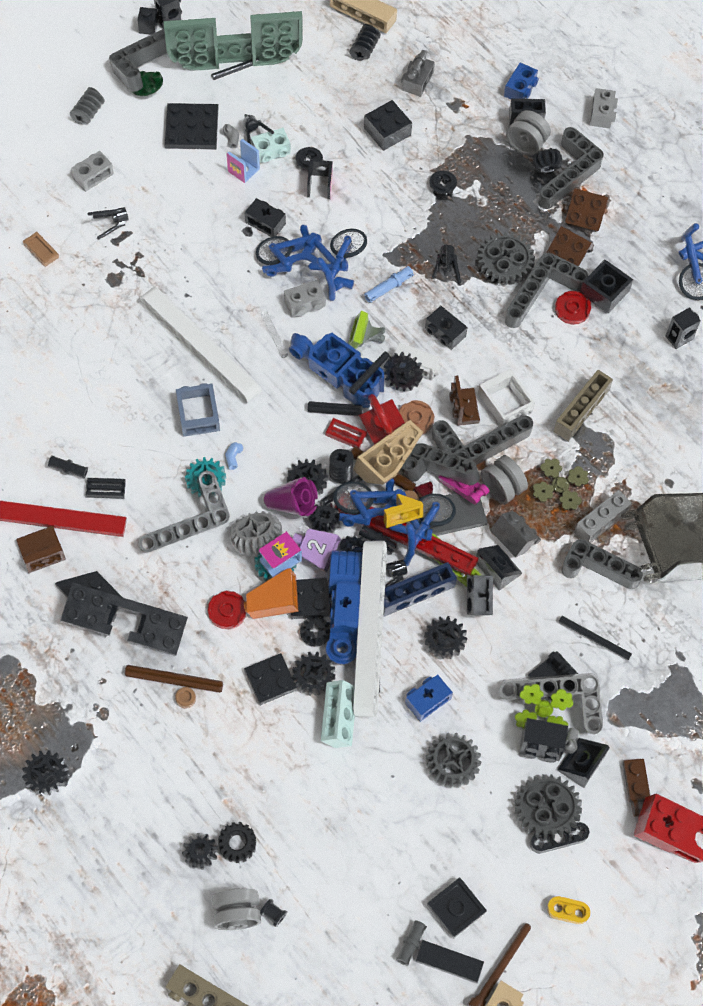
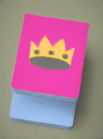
M241 139V158L239 159L231 152H228L227 167L229 173L246 183L260 169L259 150Z
M287 531L259 549L260 554L263 556L260 558V562L272 578L302 561V550Z

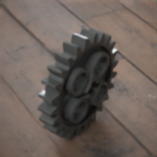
M498 232L497 237L491 235L490 240L485 238V242L481 243L480 248H478V267H481V273L486 272V278L492 276L491 281L498 279V284L501 281H504L505 285L508 284V281L514 284L515 279L521 282L522 277L527 278L528 273L530 274L534 267V250L530 249L531 244H526V239L520 240V235L515 238L514 233L508 236L507 232H504V236H501Z
M542 774L541 780L534 776L533 783L526 780V786L521 785V792L516 794L517 799H515L514 805L517 806L515 807V814H518L517 821H522V828L528 826V833H531L533 830L536 831V838L540 833L543 834L544 840H546L547 835H551L552 839L555 840V834L557 833L562 838L563 831L570 834V827L576 828V821H580L581 816L579 814H582V807H580L582 806V800L578 799L580 793H574V785L568 787V780L562 783L561 776L556 780H553V774L550 775L549 779H546L545 775ZM554 792V793H557L558 795H557V796H551V795H549V793ZM535 799V800H538L539 802H538V803H532V802H530V800ZM559 810H564V811H566L567 813H565V814H560L558 811H559ZM540 817H545V818H547L548 820H546V821H541V820H539L538 818H540Z

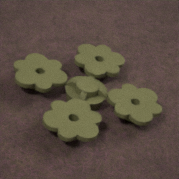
M546 459L545 463L541 464L540 469L546 477L551 476L555 479L552 485H547L544 481L540 484H535L533 486V496L541 502H546L547 499L553 497V491L563 493L559 499L563 509L569 510L571 508L576 510L577 506L581 504L582 499L578 497L577 492L573 491L571 493L568 490L569 483H575L577 487L581 486V484L586 485L589 481L587 477L588 472L583 471L582 467L576 466L574 470H569L567 480L564 477H558L559 472L562 471L559 460Z

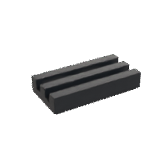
M87 477L86 498L125 499L126 479ZM91 490H118L121 492H95Z

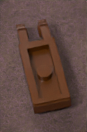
M644 759L624 760L623 768L629 802H631L633 816L638 817L640 813L638 801H644L645 797L650 796Z

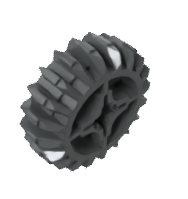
M457 732L454 734V737L447 733L446 739L440 735L438 738L439 742L434 740L432 742L433 747L428 748L430 754L426 755V759L429 761L426 767L432 768L429 774H436L435 781L442 779V786L449 782V788H452L454 783L460 788L461 781L468 785L469 779L474 780V774L479 773L480 769L478 767L482 763L478 760L481 757V753L476 752L478 746H471L473 743L472 739L466 742L465 735L461 739L458 738ZM452 747H458L462 750L456 751ZM441 750H444L446 758L442 760L441 764H438L437 755ZM468 756L470 759V766L466 771H464L462 769L463 765L461 762H463L465 758ZM452 757L453 760L457 759V763L455 761L450 762V758ZM452 770L455 772V774H450L445 771Z

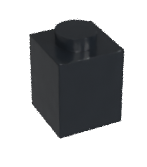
M140 7L137 19L139 34L151 35L156 33L158 26L156 8Z

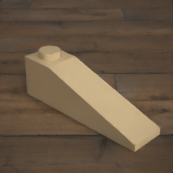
M409 420L392 434H389L358 456L353 470L366 483L384 485L398 474L422 436L423 431Z

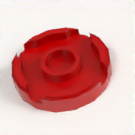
M567 291L557 298L555 313L564 323L571 325L580 324L589 317L591 302L580 292Z
M222 591L218 595H214L208 604L210 621L221 629L229 630L238 627L243 623L247 615L243 597L234 591Z

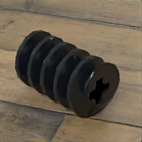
M363 24L349 51L352 58L358 61L370 58L373 49L378 43V39L381 37L378 29L370 24Z
M336 449L330 454L329 476L334 482L343 484L353 478L354 456L351 451Z

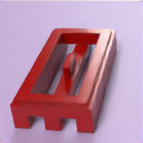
M333 418L325 432V436L360 449L364 438L367 436V431ZM334 425H336V426H338V427H341V428H343V429H345V430H341V429H339V428H336V427H334ZM350 432L360 435V437L353 435Z

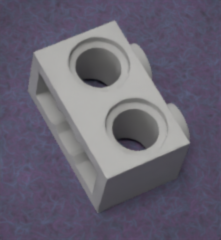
M100 150L71 168L74 180L85 192L114 174L112 163Z

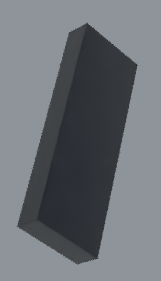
M422 940L416 962L476 984L484 961Z

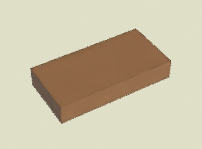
M38 232L23 240L24 246L45 267L59 258V254Z

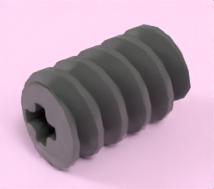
M88 87L84 95L81 96L80 100L70 111L71 118L78 124H89L91 119L94 118V114H97L98 109L101 108V104H104V97L95 88Z

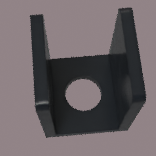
M310 159L307 197H310L312 175L328 177L327 199H330L333 161ZM323 166L326 169L318 170L316 167Z

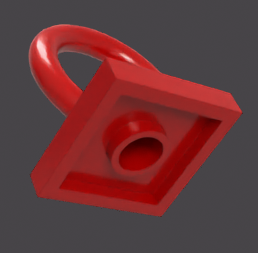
M370 394L368 399L372 409L359 415L375 445L389 434H392L405 422L393 399L380 405L376 396Z

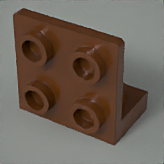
M574 188L565 222L599 231L609 197Z
M561 226L546 253H552L574 265L580 266L588 250L592 251L594 244Z
M454 376V382L451 383V392H449L450 403H454V408H452L453 419H456L457 426L479 424L480 417L475 389H461L459 376Z
M53 526L16 539L28 573L66 560Z

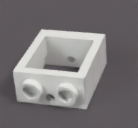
M511 369L479 385L478 395L500 426L522 415L529 416L532 414L535 402ZM510 386L523 406L504 415L490 395Z

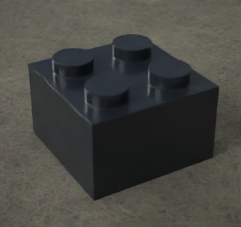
M391 100L364 115V129L384 151L411 136L412 121Z
M604 259L583 281L580 293L584 294L585 298L609 314L628 294L633 279Z
M527 718L522 731L519 754H523L524 757L529 759L543 758L544 761L551 763L560 761L565 750L568 726Z

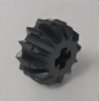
M550 148L538 151L533 157L535 171L538 173L543 172L544 174L556 171L563 164L562 155L558 149Z
M324 501L321 507L317 505L316 510L309 517V522L312 523L311 528L325 532L330 530L334 533L336 531L335 527L340 526L339 509L337 507L333 508L332 503L325 506Z
M197 833V839L194 840L190 836V843L183 844L187 850L182 851V855L187 857L185 859L186 864L192 862L193 869L200 864V869L204 870L205 863L209 867L212 866L210 859L217 860L215 853L218 851V846H213L215 839L209 840L208 834L201 838L200 833ZM197 849H203L204 854L200 855V853H198L197 855Z

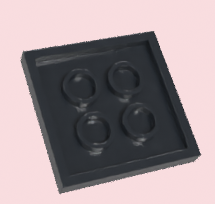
M167 103L165 149L217 150L219 104Z

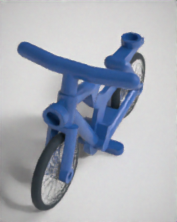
M694 223L682 234L681 239L685 241L686 245L685 248L679 251L682 260L687 258L689 260V265L680 273L679 287L682 293L692 300H703V263H698V259L703 261V253L697 251L703 249V241L694 244L691 236L699 229L698 223Z
M306 225L300 226L302 234L300 238L288 240L282 236H273L263 240L258 245L256 258L262 264L269 265L262 266L264 274L274 277L277 272H291L294 262L307 260L311 262L308 265L310 270L323 271L328 284V298L330 301H334L336 298L334 282L336 274L339 271H348V261L346 259L360 254L366 248L367 236L363 231L353 228L338 232L330 243L331 251L336 255V258L321 243V236L316 233L310 234ZM317 248L330 264H327L323 258H317L311 253H314ZM303 250L302 253L291 255L292 252Z
M394 479L386 483V491H371L363 483L346 482L337 487L333 500L338 509L348 513H340L339 521H343L345 526L351 527L354 523L368 526L372 517L384 516V509L397 506V494L406 496V493L401 489L394 491ZM427 494L418 500L423 503V517L419 518L422 521L421 524L415 519L409 521L410 523L406 526L398 524L390 527L391 530L407 534L408 536L407 553L403 559L406 567L409 566L415 554V547L422 539L431 541L433 529H429L430 526L446 525L455 517L456 507L450 498L442 494ZM387 503L384 508L369 509L372 504Z

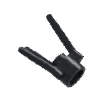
M244 115L243 123L246 127L245 132L249 144H251L250 132L255 131L258 126H261L271 134L275 133L271 128L263 124L261 120H257L254 115Z
M125 207L87 213L88 216L93 215L94 219L112 216L113 222L118 223L97 237L98 240L119 227L126 226L125 221L129 220Z
M443 245L440 249V254H437V262L432 278L436 277L441 261L446 263L447 272L449 271L450 263L453 261L457 281L460 284L461 278L455 249L452 245Z
M401 559L386 564V570L395 579L387 583L385 588L404 580L403 575L407 574L404 560Z

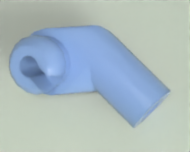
M232 443L225 453L230 470L238 467L235 457L237 453L243 451L241 443Z

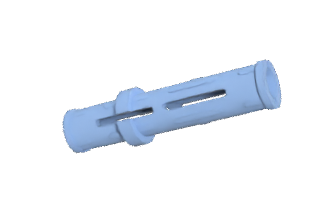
M407 266L401 271L391 274L390 278L364 293L367 302L372 303L396 286H401L405 280L414 276L412 269Z

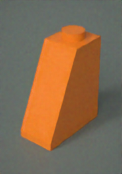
M288 568L247 593V601L244 602L245 612L253 619L299 612L296 574L292 569Z

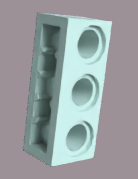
M344 680L327 682L321 741L334 748L352 746L355 718L353 710L355 686Z

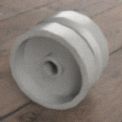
M526 110L516 117L508 128L506 137L509 144L516 151L531 156L538 153L543 143L549 138L551 129L548 122L541 115Z
M503 455L495 460L493 465L490 464L481 470V480L488 487L489 494L503 505L513 500L515 495L521 494L528 488L527 479L523 471L509 456Z
M233 889L214 894L212 896V906L214 910L219 911L213 916L215 929L239 930L259 925L261 923L260 910L254 908L259 904L258 891L255 889Z

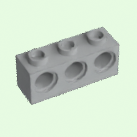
M618 490L580 520L576 525L574 533L580 539L592 543L629 513L632 502Z

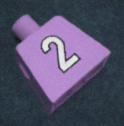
M308 529L305 536L295 533L292 538L302 550V558L324 572H327L330 567L331 551L337 550L341 541L337 534Z

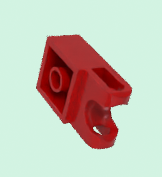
M657 793L645 797L633 836L693 863H703V849L697 845L695 840L697 832L703 834V816Z

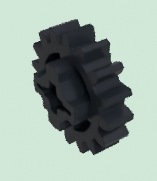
M401 352L399 356L397 353H394L392 357L390 356L383 367L385 368L384 375H387L385 381H391L390 387L395 385L396 390L401 387L403 392L406 391L407 387L410 391L413 390L414 386L418 387L423 378L424 369H420L422 363L416 362L417 357L412 359L411 353L405 356L404 352Z
M305 459V463L298 460V465L292 464V470H288L287 483L301 477H306L307 480L313 481L318 493L323 494V488H327L328 475H326V468L322 469L321 463L315 465L314 459L311 463H308V459Z
M440 616L438 622L433 619L431 622L432 626L427 625L426 630L428 632L424 634V638H427L425 645H430L428 651L434 650L435 657L441 654L442 659L445 658V655L452 659L453 653L459 656L460 649H465L464 643H467V637H465L467 630H462L463 623L456 624V618L450 621L449 616H447L446 620H443Z
M308 652V657L301 655V661H295L297 667L292 668V673H294L292 678L296 681V687L302 686L301 692L304 693L308 690L310 696L313 691H316L317 695H320V690L326 693L327 682H332L331 680H335L336 674H334L335 666H331L332 660L326 661V654L319 657V652H316L315 656H312L311 652ZM304 667V668H305V672H304L303 675L301 676L300 673H301L302 668ZM327 671V677L324 680L322 675Z
M40 750L37 757L32 754L33 760H26L25 762L28 767L22 768L23 772L26 773L22 776L23 780L27 781L25 783L26 787H32V793H36L39 790L40 796H43L45 791L50 796L53 789L59 792L58 785L64 786L65 783L62 779L68 778L67 773H65L68 767L63 765L65 760L63 758L59 759L57 752L52 756L50 750L46 754H43ZM52 762L58 766L59 770L52 767ZM32 776L38 778V784L32 780Z

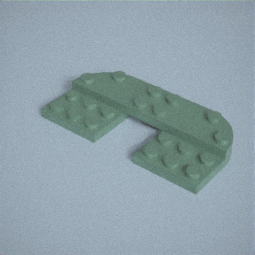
M302 11L250 15L251 33L217 36L216 18L164 21L167 54L174 63L179 62L183 68L190 70L219 69V64L245 62L251 59L253 66L279 64L289 60V56L292 53L297 54L302 46Z

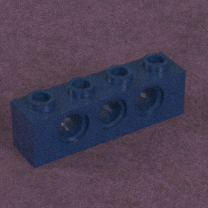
M449 562L386 587L383 616H388L455 588L457 578Z

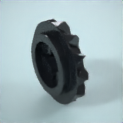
M314 147L300 149L295 157L297 166H300L302 170L307 169L308 171L310 161H306V156L312 160H323L321 151Z
M437 171L431 175L429 180L433 192L436 191L439 195L445 193L447 196L449 192L453 193L457 187V179L449 171ZM441 179L444 183H446L445 187L442 184H440Z
M355 535L352 538L346 536L345 539L341 540L340 551L363 553V544L366 540L363 541L362 537L356 538Z
M314 616L307 618L300 628L302 640L314 647L324 645L330 639V623L324 617ZM315 625L321 630L318 631L317 638H315L314 632L310 631L314 629Z

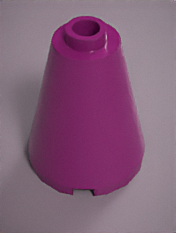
M301 477L268 490L264 495V504L271 510L309 516L316 510L317 505L314 504L315 499H318V493L313 481L307 480L306 477Z

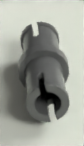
M417 920L414 921L408 936L403 940L404 945L396 958L399 963L405 966L409 965L415 949L419 948V941L427 928L424 923Z

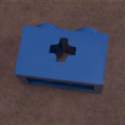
M438 674L433 678L432 676L428 677L423 681L421 687L418 689L413 688L406 694L405 704L419 722L452 699L453 692Z

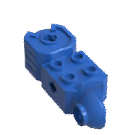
M333 332L326 334L315 345L304 335L292 334L291 346L289 347L290 353L296 359L306 358L309 360V369L338 389L340 386H343L344 397L354 405H362L363 408H369L368 396L374 394L377 398L380 392H384V371L380 367L354 395L349 392L348 389L374 362L368 358H361V353Z
M331 551L329 594H332L330 639L326 645V652L328 657L338 664H348L357 656L362 552ZM339 648H345L347 649V652L340 653L337 650Z

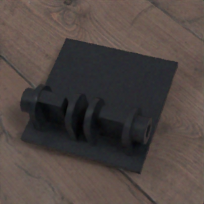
M553 651L549 654V658L530 672L528 676L531 678L578 673L558 651ZM566 680L564 687L572 690L575 688V683L572 680ZM547 681L544 683L545 690L553 691L555 689L552 682Z

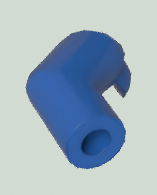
M343 277L334 278L335 291L343 287L353 289L354 280Z

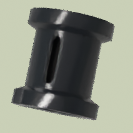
M269 899L260 910V915H265L273 922V926L277 927L288 912L281 910L273 903V899Z

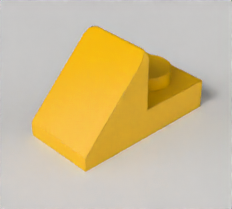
M401 494L396 495L397 506L384 509V524L386 528L423 517V503Z

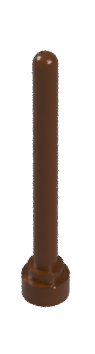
M525 923L480 993L471 997L467 1006H485L486 998L531 930L530 924Z

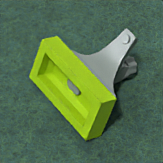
M361 310L354 319L348 344L357 349L369 340L383 343L385 340V335L383 334H385L386 329L385 327H373L370 320H368V313Z

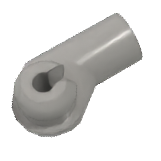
M225 124L223 131L230 138L229 146L237 148L239 132L230 124Z
M569 728L565 751L569 754L574 753L578 747L576 739L579 731L577 729Z

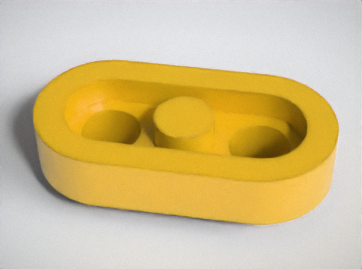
M556 896L547 905L549 915L557 920L584 924L590 917V908L582 901ZM554 906H560L561 912H556ZM575 911H581L582 917H577Z

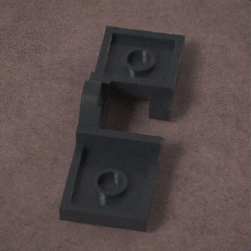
M72 582L60 622L94 631L100 635L110 636L113 626L107 624L111 608L123 609L134 613V615L142 616L137 633L130 631L127 642L171 655H177L188 617Z

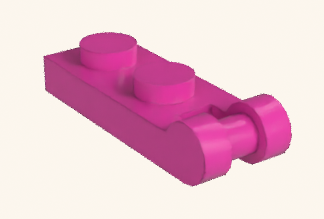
M441 475L438 477L442 484L474 505L480 501L482 496H486L490 492L486 485L478 482L474 485H466Z

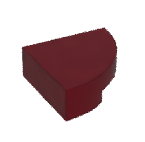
M429 481L414 487V492L419 498L427 494H433V484Z

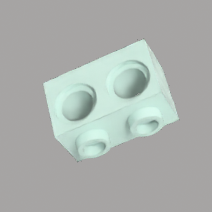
M284 128L273 130L274 134L266 132L251 137V145L259 150L260 163L291 154V144Z

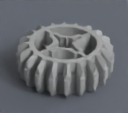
M256 511L254 514L249 513L248 516H242V519L236 520V524H233L230 530L232 545H234L237 551H240L242 554L247 553L248 556L251 554L257 556L260 553V548L283 533L281 522H279L276 515H272L271 512L265 513L264 511L261 513Z

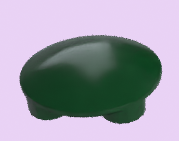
M140 71L143 87L138 91L132 92L137 96H148L157 92L163 85L161 73L159 71Z

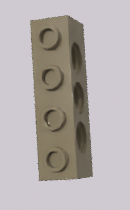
M597 370L556 420L553 432L569 442L610 391L613 379L602 371Z
M180 964L165 987L169 992L168 996L177 1002L181 999L188 1003L187 1006H204L203 1001L207 997L215 999L213 1006H248ZM191 985L197 988L196 993L192 996H187L185 989Z

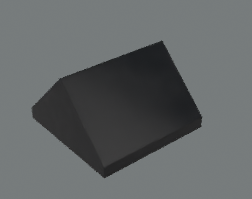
M499 545L479 548L477 551L478 567L485 575L493 576V584L499 591L521 576L522 571Z
M578 738L576 741L577 750L574 753H568L557 770L585 788L610 747L606 744Z

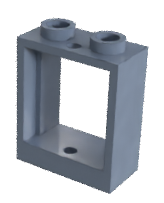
M202 383L192 387L183 386L176 389L183 437L220 431L213 383ZM210 396L213 417L186 421L182 400Z

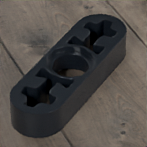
M577 822L576 828L570 827V834L575 833L577 828H579L580 831L585 832L582 837L578 834L571 837L572 841H570V835L563 831L565 836L564 843H557L550 835V842L544 843L542 848L539 845H535L537 838L540 841H546L543 838V834L540 833L537 838L534 834L530 841V847L533 852L542 854L580 844L587 840L590 833L589 828L585 823Z

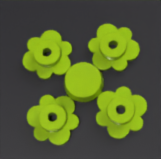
M538 684L525 685L524 690L520 692V697L525 700L526 704H536L535 712H529L525 709L522 713H516L517 727H522L523 729L527 718L537 720V715L548 717L547 722L568 726V723L563 721L562 716L555 717L550 715L553 713V708H559L561 711H564L566 707H572V694L566 693L564 689H558L556 693L551 695L552 701L550 703L547 700H541L544 693L540 690Z

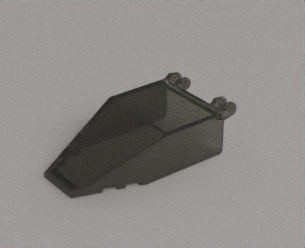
M703 493L654 494L637 509L626 511L621 515L623 520L635 519L634 522L625 524V529L634 530L638 528L650 563L641 565L640 571H654V574H648L643 577L645 583L703 580Z

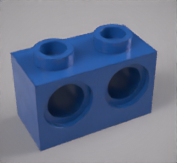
M520 62L505 85L504 97L510 100L511 98L528 99L532 87H536L538 83V70Z

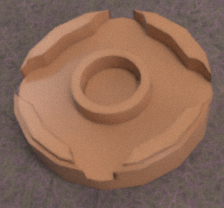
M413 400L403 404L399 409L404 422L406 423L411 420L423 431L422 435L429 432L433 427L435 416L427 403Z

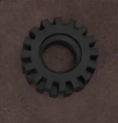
M232 822L230 826L227 824L225 829L221 830L218 837L220 853L229 862L236 861V863H240L239 861L242 860L243 862L247 861L246 859L248 857L251 858L252 853H255L256 836L253 829H250L247 824L243 825L242 822H239V824ZM235 835L244 837L246 841L245 846L240 850H234L229 845L230 839Z

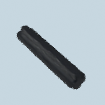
M309 401L307 410L313 413L359 416L362 414L363 407L362 405Z

